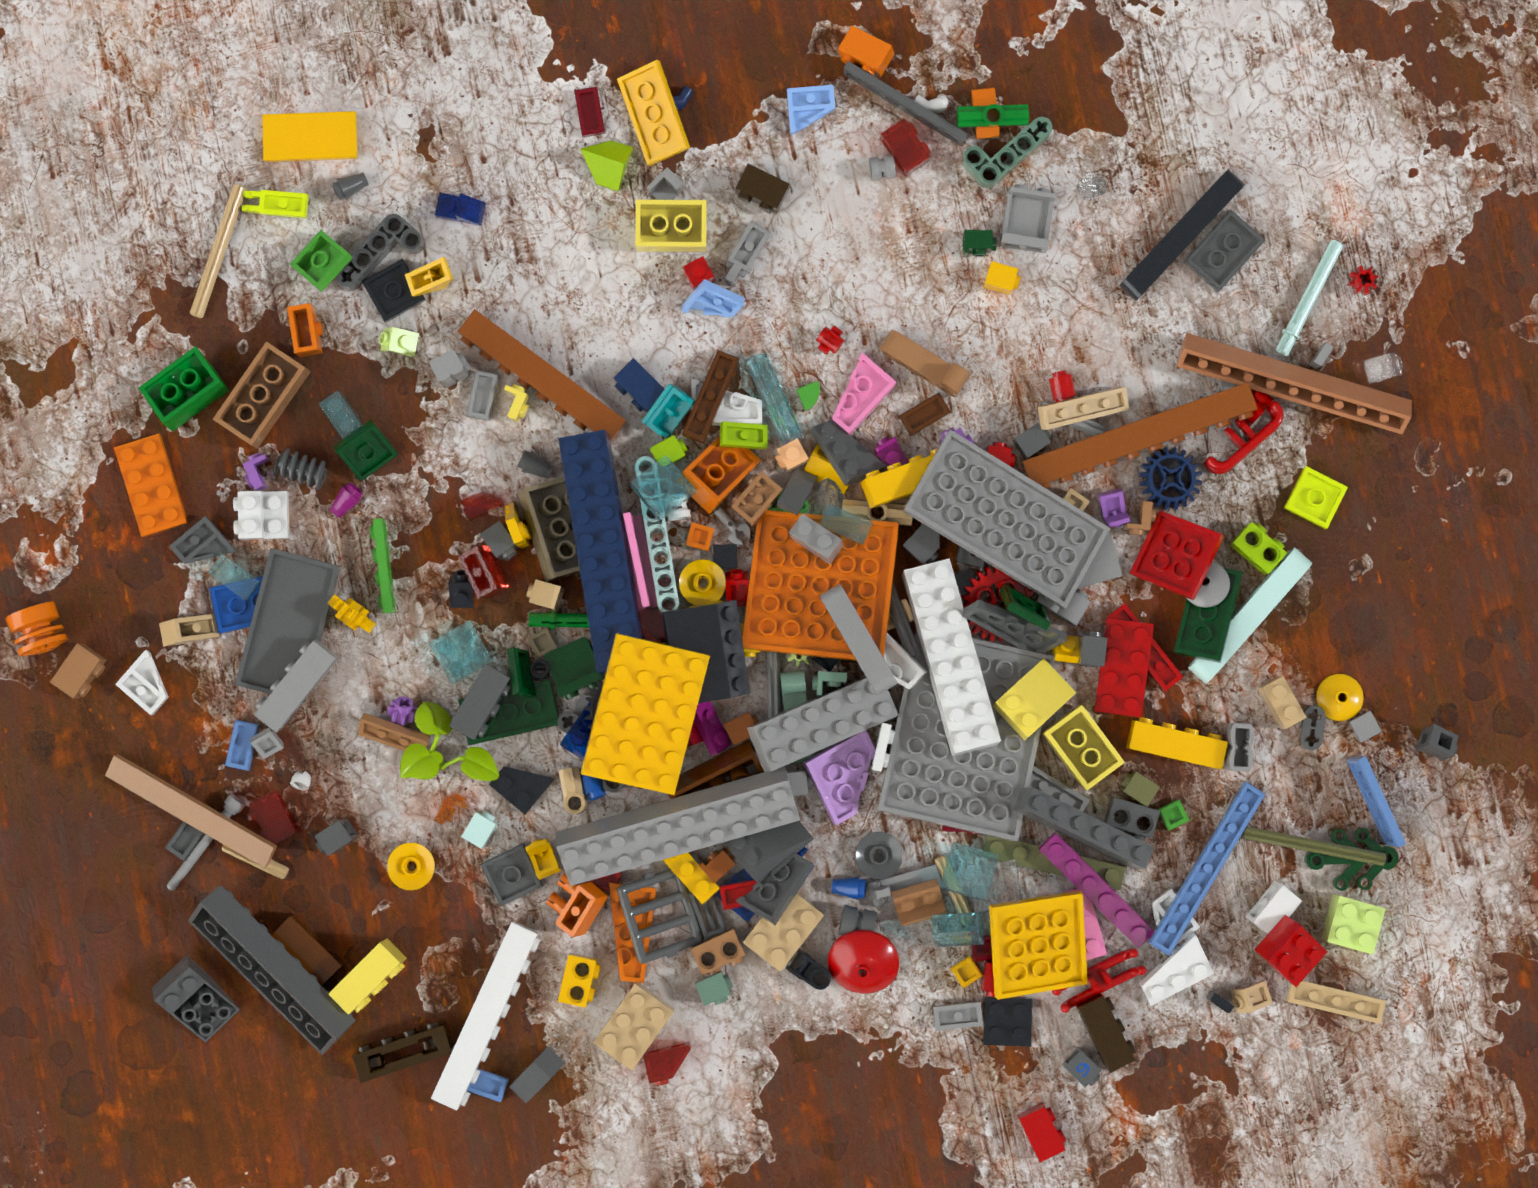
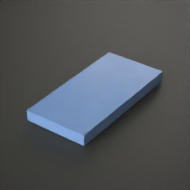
M1354 755L1347 758L1346 761L1384 843L1394 847L1405 845L1406 842L1367 757Z

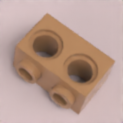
M734 927L690 948L701 974L707 973L708 976L722 971L720 967L729 963L731 967L742 962V957L746 955ZM725 943H734L737 947L734 954H726L723 950ZM705 952H711L715 956V961L712 964H705L702 961L701 956Z

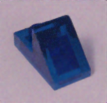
M440 192L435 216L482 226L486 202L461 193L459 196Z

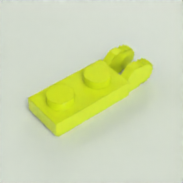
M246 190L243 192V197L247 199H260L259 206L242 205L243 212L307 219L309 195L306 193L270 190Z

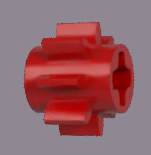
M1359 266L1357 273L1351 272L1349 274L1352 281L1347 285L1355 289L1354 294L1362 291L1363 295L1366 296L1369 294L1368 288L1372 290L1377 288L1374 280L1378 278V275H1374L1371 272L1372 267L1363 270V267ZM1361 277H1364V278H1365L1364 282H1365L1366 284H1364V285L1361 284V281H1362Z
M835 325L832 329L826 326L816 339L820 343L818 349L826 355L829 351L836 354L845 341L841 337L843 331Z

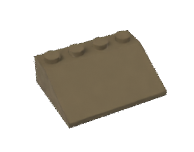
M565 477L521 489L517 495L545 582L579 573L580 568Z

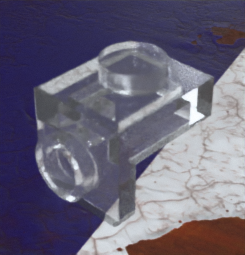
M1388 353L1363 361L1369 384L1402 375L1403 363L1396 353Z

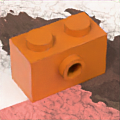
M854 26L850 27L838 48L841 60L845 64L849 61L872 76L876 75L880 78L894 56L892 45Z
M311 303L287 307L294 353L299 357L323 354L320 335H323V327L321 321L317 320L316 308Z

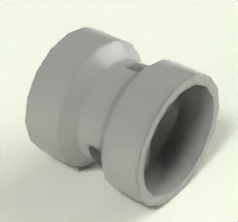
M885 155L881 159L877 157L869 158L872 181H878L881 177H887L888 179L896 178L893 155Z

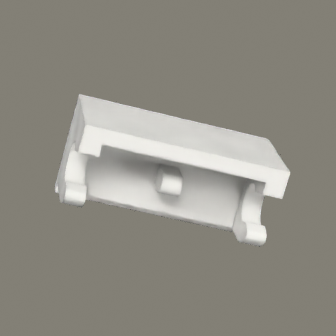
M1274 881L1246 915V918L1264 933L1268 934L1285 914L1290 917L1302 900L1284 885Z

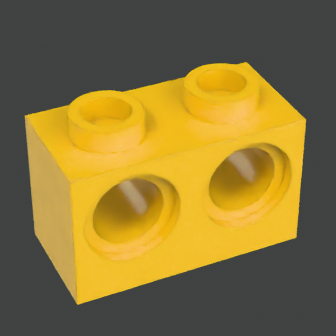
M571 952L568 954L558 1002L586 1008L588 1002H593L595 989L591 988L593 979H598L601 965H597L598 958ZM586 963L589 967V973L586 975L579 974L576 969L577 964ZM572 987H581L584 991V996L575 998L571 993Z

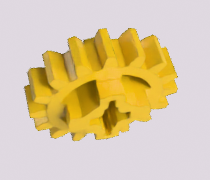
M334 594L328 602L330 606L338 611L335 617L353 630H356L359 626L370 633L375 627L376 623L366 616L369 610L352 598L348 597L344 601Z

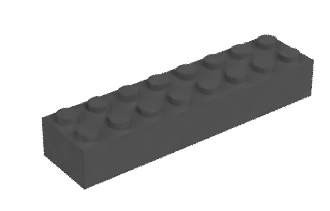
M220 885L199 903L188 921L321 1055L331 1048L356 1021L351 1013L348 1015L330 997V991H326L319 984L318 979L313 974H309L302 967L301 962L297 958L292 957L285 950L284 945L280 941L275 940L268 933L267 928L263 924L258 923L251 916L250 911L234 899V895L229 890L224 889Z

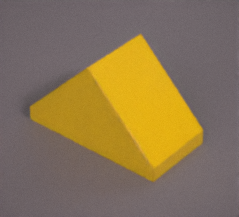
M446 257L437 259L405 274L413 297L446 289L453 280Z

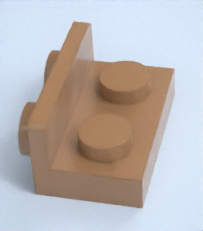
M762 471L758 475H753L747 483L748 487L743 493L739 492L732 500L733 505L731 508L752 526L756 524L784 491Z
M937 879L891 892L902 927L946 914Z

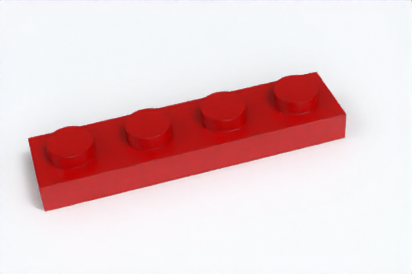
M1125 603L1107 616L1110 618L1139 621ZM1152 638L1148 673L1163 692H1166L1181 680L1183 676Z

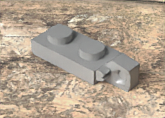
M750 221L728 258L726 268L729 269V272L725 277V282L733 286L739 275L744 278L746 273L748 274L769 239L770 231Z

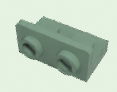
M817 671V676H812V690H816V695H822V681H826V686L841 687V682L847 681V673Z

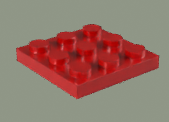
M1159 510L1129 574L1195 600L1224 536L1221 533Z

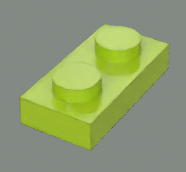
M722 421L720 423V447L765 450L768 448V425Z

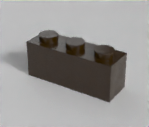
M1099 994L1075 1006L1109 1073L1136 1061L1133 1056L1136 1050L1130 1039L1125 1040L1122 1034L1125 1028L1119 1018L1115 1019L1112 1013L1115 1008L1109 997L1105 998L1104 995Z

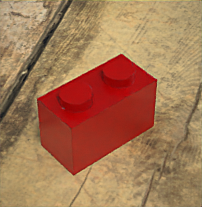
M1040 1103L1017 1115L1040 1163L1066 1150L1063 1143L1067 1141L1061 1129L1056 1130L1053 1124L1056 1118L1050 1107L1045 1108L1043 1103Z

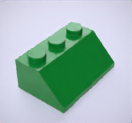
M196 346L139 387V390L161 422L171 431L179 428L230 390L218 372Z

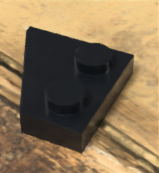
M504 766L499 771V778L491 781L489 785L526 815L555 779Z

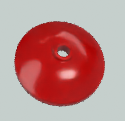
M854 930L843 934L833 943L829 951L828 968L833 979L843 988L855 993L871 994L885 989L894 981L899 971V955L894 944L884 935L871 930Z

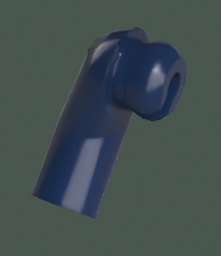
M686 86L682 88L678 96H672L677 111L685 107L694 93Z

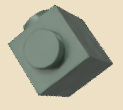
M722 971L695 981V986L704 1006L712 1002L718 1005L727 1001V996L731 994L730 988L733 987L728 973L723 975Z

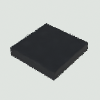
M403 259L362 281L385 323L426 301L424 295L415 297L411 295L405 274L410 271Z

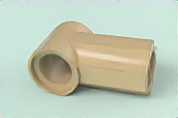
M579 766L558 770L565 810L571 814L583 813L587 808V800L584 796ZM574 797H579L581 800V807L578 810H573L570 807V801Z

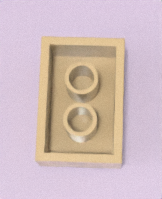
M797 892L776 925L760 917L743 939V943L781 972L823 918L824 913Z
M635 982L593 1043L627 1068L633 1070L673 1014L675 1008L642 984Z

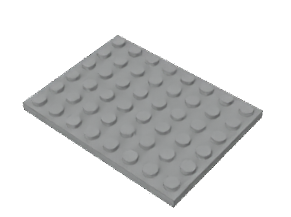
M916 629L915 640L920 650V655L914 657V659L927 673L912 689L903 688L898 712L899 716H897L894 739L889 753L890 757L877 811L1018 842L1023 815L1014 811L1013 808L1021 788H1027L1030 785L1042 725L1024 741L992 707L1001 742L998 745L952 756ZM972 638L991 707L1043 658L1054 668V656Z

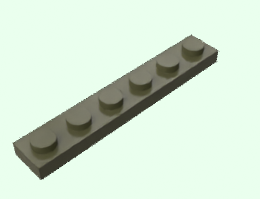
M986 835L982 857L1066 877L1039 850L1038 845L1022 841L1014 842ZM1081 856L1112 888L1121 890L1125 866Z

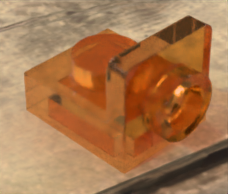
M455 792L453 795H446L434 821L441 825L445 824L446 821L451 822L456 812V809L453 808L454 804L463 809H468L470 804L465 802L467 798Z

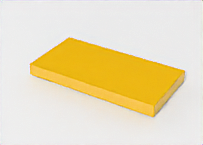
M655 60L617 78L647 166L657 164L690 148L659 60Z
M356 111L262 114L264 162L358 159Z

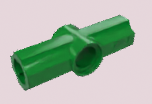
M991 104L989 106L957 107L958 128H994L996 126L1029 125L1028 104ZM989 110L996 111L999 116L998 121H989L987 112Z

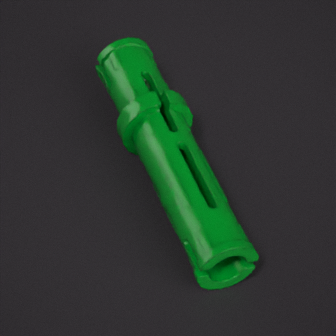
M551 611V613L529 612V627H550V629L554 630L556 627L589 628L587 614L556 613V611Z

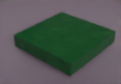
M372 419L333 446L336 453L360 482L399 455Z
M1006 584L1003 585L999 592L1006 609L1047 631L1051 623L1043 605Z

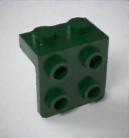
M585 637L544 655L545 662H547L556 684L559 698L572 699L580 695L579 690L586 687L588 691L590 688H597L596 681L604 680L603 674H599L596 671L594 653L588 639Z

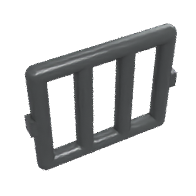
M671 869L657 874L652 872L643 875L642 879L618 886L617 894L640 964L665 956L667 958L678 955L677 952L703 942L698 920L688 895V888ZM675 878L678 892L631 907L627 893ZM682 900L686 914L638 930L634 916ZM689 923L693 937L645 953L641 939Z

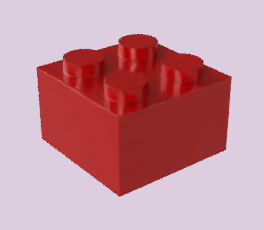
M1286 914L1254 949L1281 977L1295 987L1303 981L1327 953L1300 924Z

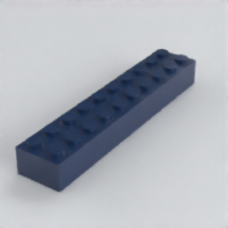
M599 430L558 438L596 671L599 674H606L616 633L643 639L610 436L606 430Z

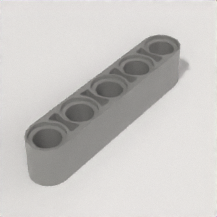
M841 584L819 595L876 695L898 684Z

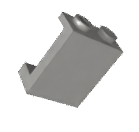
M1021 184L1010 187L1007 194L999 246L1046 253L1049 246L1048 238L1056 194L1051 193V190L1046 188L1030 190L1028 186Z

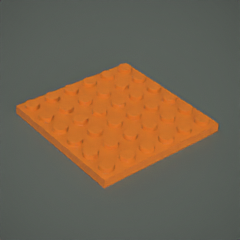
M767 510L757 521L742 637L743 648L856 661L819 596L841 584L884 658L899 523L804 514L842 539L844 546L832 563L828 564L791 539L789 532L802 513H799L797 516L790 512Z

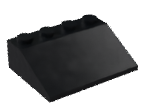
M718 600L662 612L667 645L710 656L698 703L750 694L736 600Z

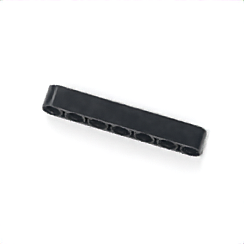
M1227 169L1119 286L1137 301L1245 184Z

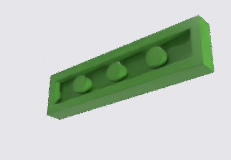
M383 518L373 519V525H370L371 539H375L376 548L372 549L374 563H378L375 581L381 590V595H378V607L383 609V613L392 614L396 613L386 520Z

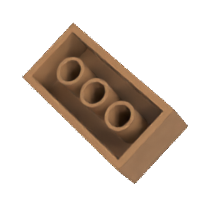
M266 341L213 420L258 449L310 371Z

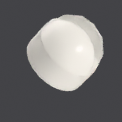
M300 770L294 773L290 784L298 790L305 791L309 789L311 777L306 771L302 774Z

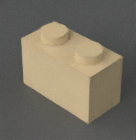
M1277 676L1257 687L1280 729H1287L1307 718L1284 676Z

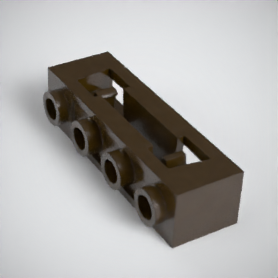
M439 1021L426 1024V1029L417 1032L416 1028L402 1033L403 1037L395 1040L393 1036L381 1039L380 1045L374 1047L371 1046V1043L358 1047V1052L353 1054L352 1058L360 1083L452 1053L454 1045L446 1022L439 1024ZM432 1036L431 1039L422 1042L424 1049L429 1050L433 1047H437V1049L429 1052L422 1050L389 1061L384 1067L374 1070V1067L385 1063L383 1054L419 1043L422 1038ZM381 1052V1055L372 1058L371 1055Z

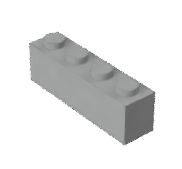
M318 639L313 640L312 643L307 641L299 651L302 653L297 661L293 659L285 668L287 672L282 680L278 678L270 687L273 692L269 697L266 698L264 696L255 706L258 711L254 716L276 733L284 727L339 658L337 654Z

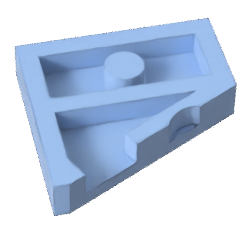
M833 85L787 88L790 135L796 134L835 110Z
M703 279L682 304V312L689 313V309L703 310V315H720L733 318L744 305L745 298Z

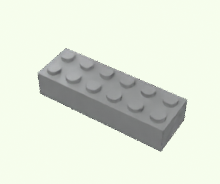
M866 676L753 724L747 727L764 772H770L899 715L888 689L876 695Z

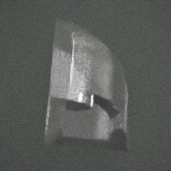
M826 478L817 485L811 499L809 514L841 517L843 495L835 481Z

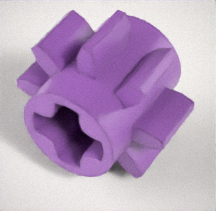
M398 697L396 700H391L387 715L392 716L393 723L405 726L409 722H414L415 712L418 707L413 706V700L410 698Z

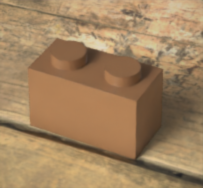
M77 643L50 683L72 698L80 699L81 696L85 697L92 687L90 685L95 677H99L104 671L106 659L85 644Z

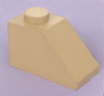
M535 580L534 584L530 583L527 597L530 598L529 603L558 611L565 589L558 585Z
M215 614L175 618L159 623L163 647L219 637Z

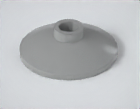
M1212 562L1204 578L1209 579L1210 583L1206 586L1201 585L1195 600L1187 598L1188 601L1198 607L1208 608L1216 606L1229 593L1230 579L1223 567Z

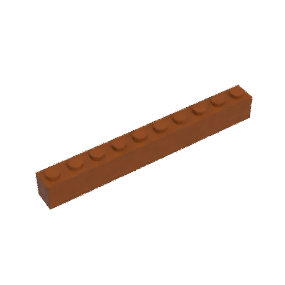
M1247 382L1022 461V465L1028 478L1047 489L1051 487V482L1059 480L1060 484L1073 480L1072 475L1081 472L1082 476L1095 472L1094 467L1104 465V468L1116 465L1118 464L1117 459L1125 456L1127 460L1141 456L1140 451L1149 449V452L1163 448L1162 444L1171 441L1172 445L1186 440L1185 435L1191 433L1195 437L1208 432V427L1216 425L1217 429L1231 424V419L1239 417L1240 421L1252 417V412L1258 408Z

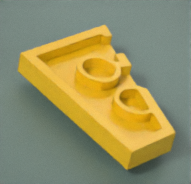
M514 502L505 505V521L514 544L521 549L530 546L528 540L532 538L527 525L525 526L521 522Z

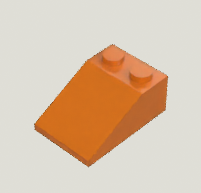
M719 436L684 469L676 483L711 514L761 460L750 449L720 447Z

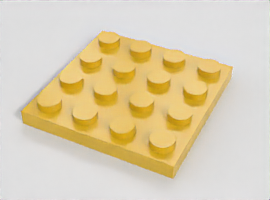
M1073 891L989 905L994 994L997 999L1088 984L1082 892Z

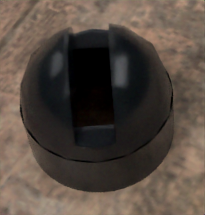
M536 660L530 666V672L535 679L543 680L549 675L550 669L544 660ZM546 670L545 673H535V671Z

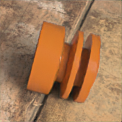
M55 602L37 604L12 613L5 618L10 633H23V636L14 641V644L17 646L27 644L17 650L20 657L39 655L51 651L68 640L66 634L55 635L64 629L63 625L51 626V622L60 617Z

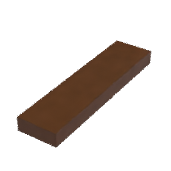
M717 350L684 427L682 436L702 444L705 443L739 363L738 357Z

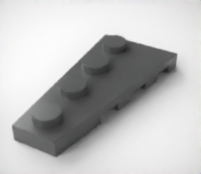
M977 600L964 608L963 616L1023 650L1043 654L1067 640V633L1050 626L1046 631L1013 612L982 600Z

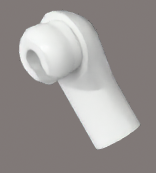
M918 95L914 100L935 114L946 110L949 103L947 97L943 95L930 101Z

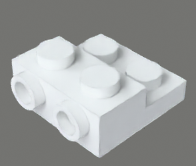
M288 491L238 492V497L233 499L234 511H238V520L234 521V534L238 535V539H289Z

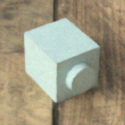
M485 810L482 813L478 811L474 814L461 837L483 849L499 823L494 821L496 817Z

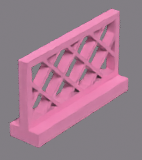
M630 512L623 513L638 609L642 611L656 608L658 604L641 514L632 516Z

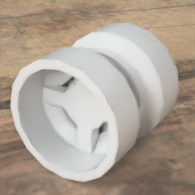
M687 493L664 497L665 505L669 509L667 513L668 521L691 517L690 510L686 504L688 502Z

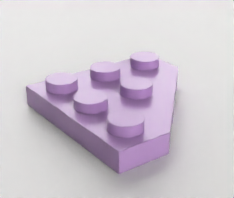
M866 730L834 744L803 762L834 825L842 823L857 813L861 791L864 790L869 774L867 771L876 750Z

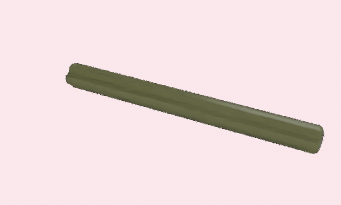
M1248 826L1243 832V838L1381 866L1386 861V854Z

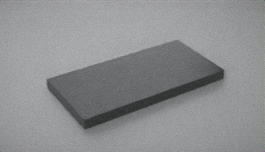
M270 548L235 685L271 694L273 691L270 687L278 678L282 680L287 674L285 668L293 659L297 661L302 653L299 651L307 641L312 643L316 639L321 642L330 610L328 602L333 597L341 566Z

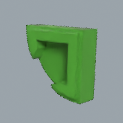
M818 381L796 389L805 412L810 410L818 400L820 393Z

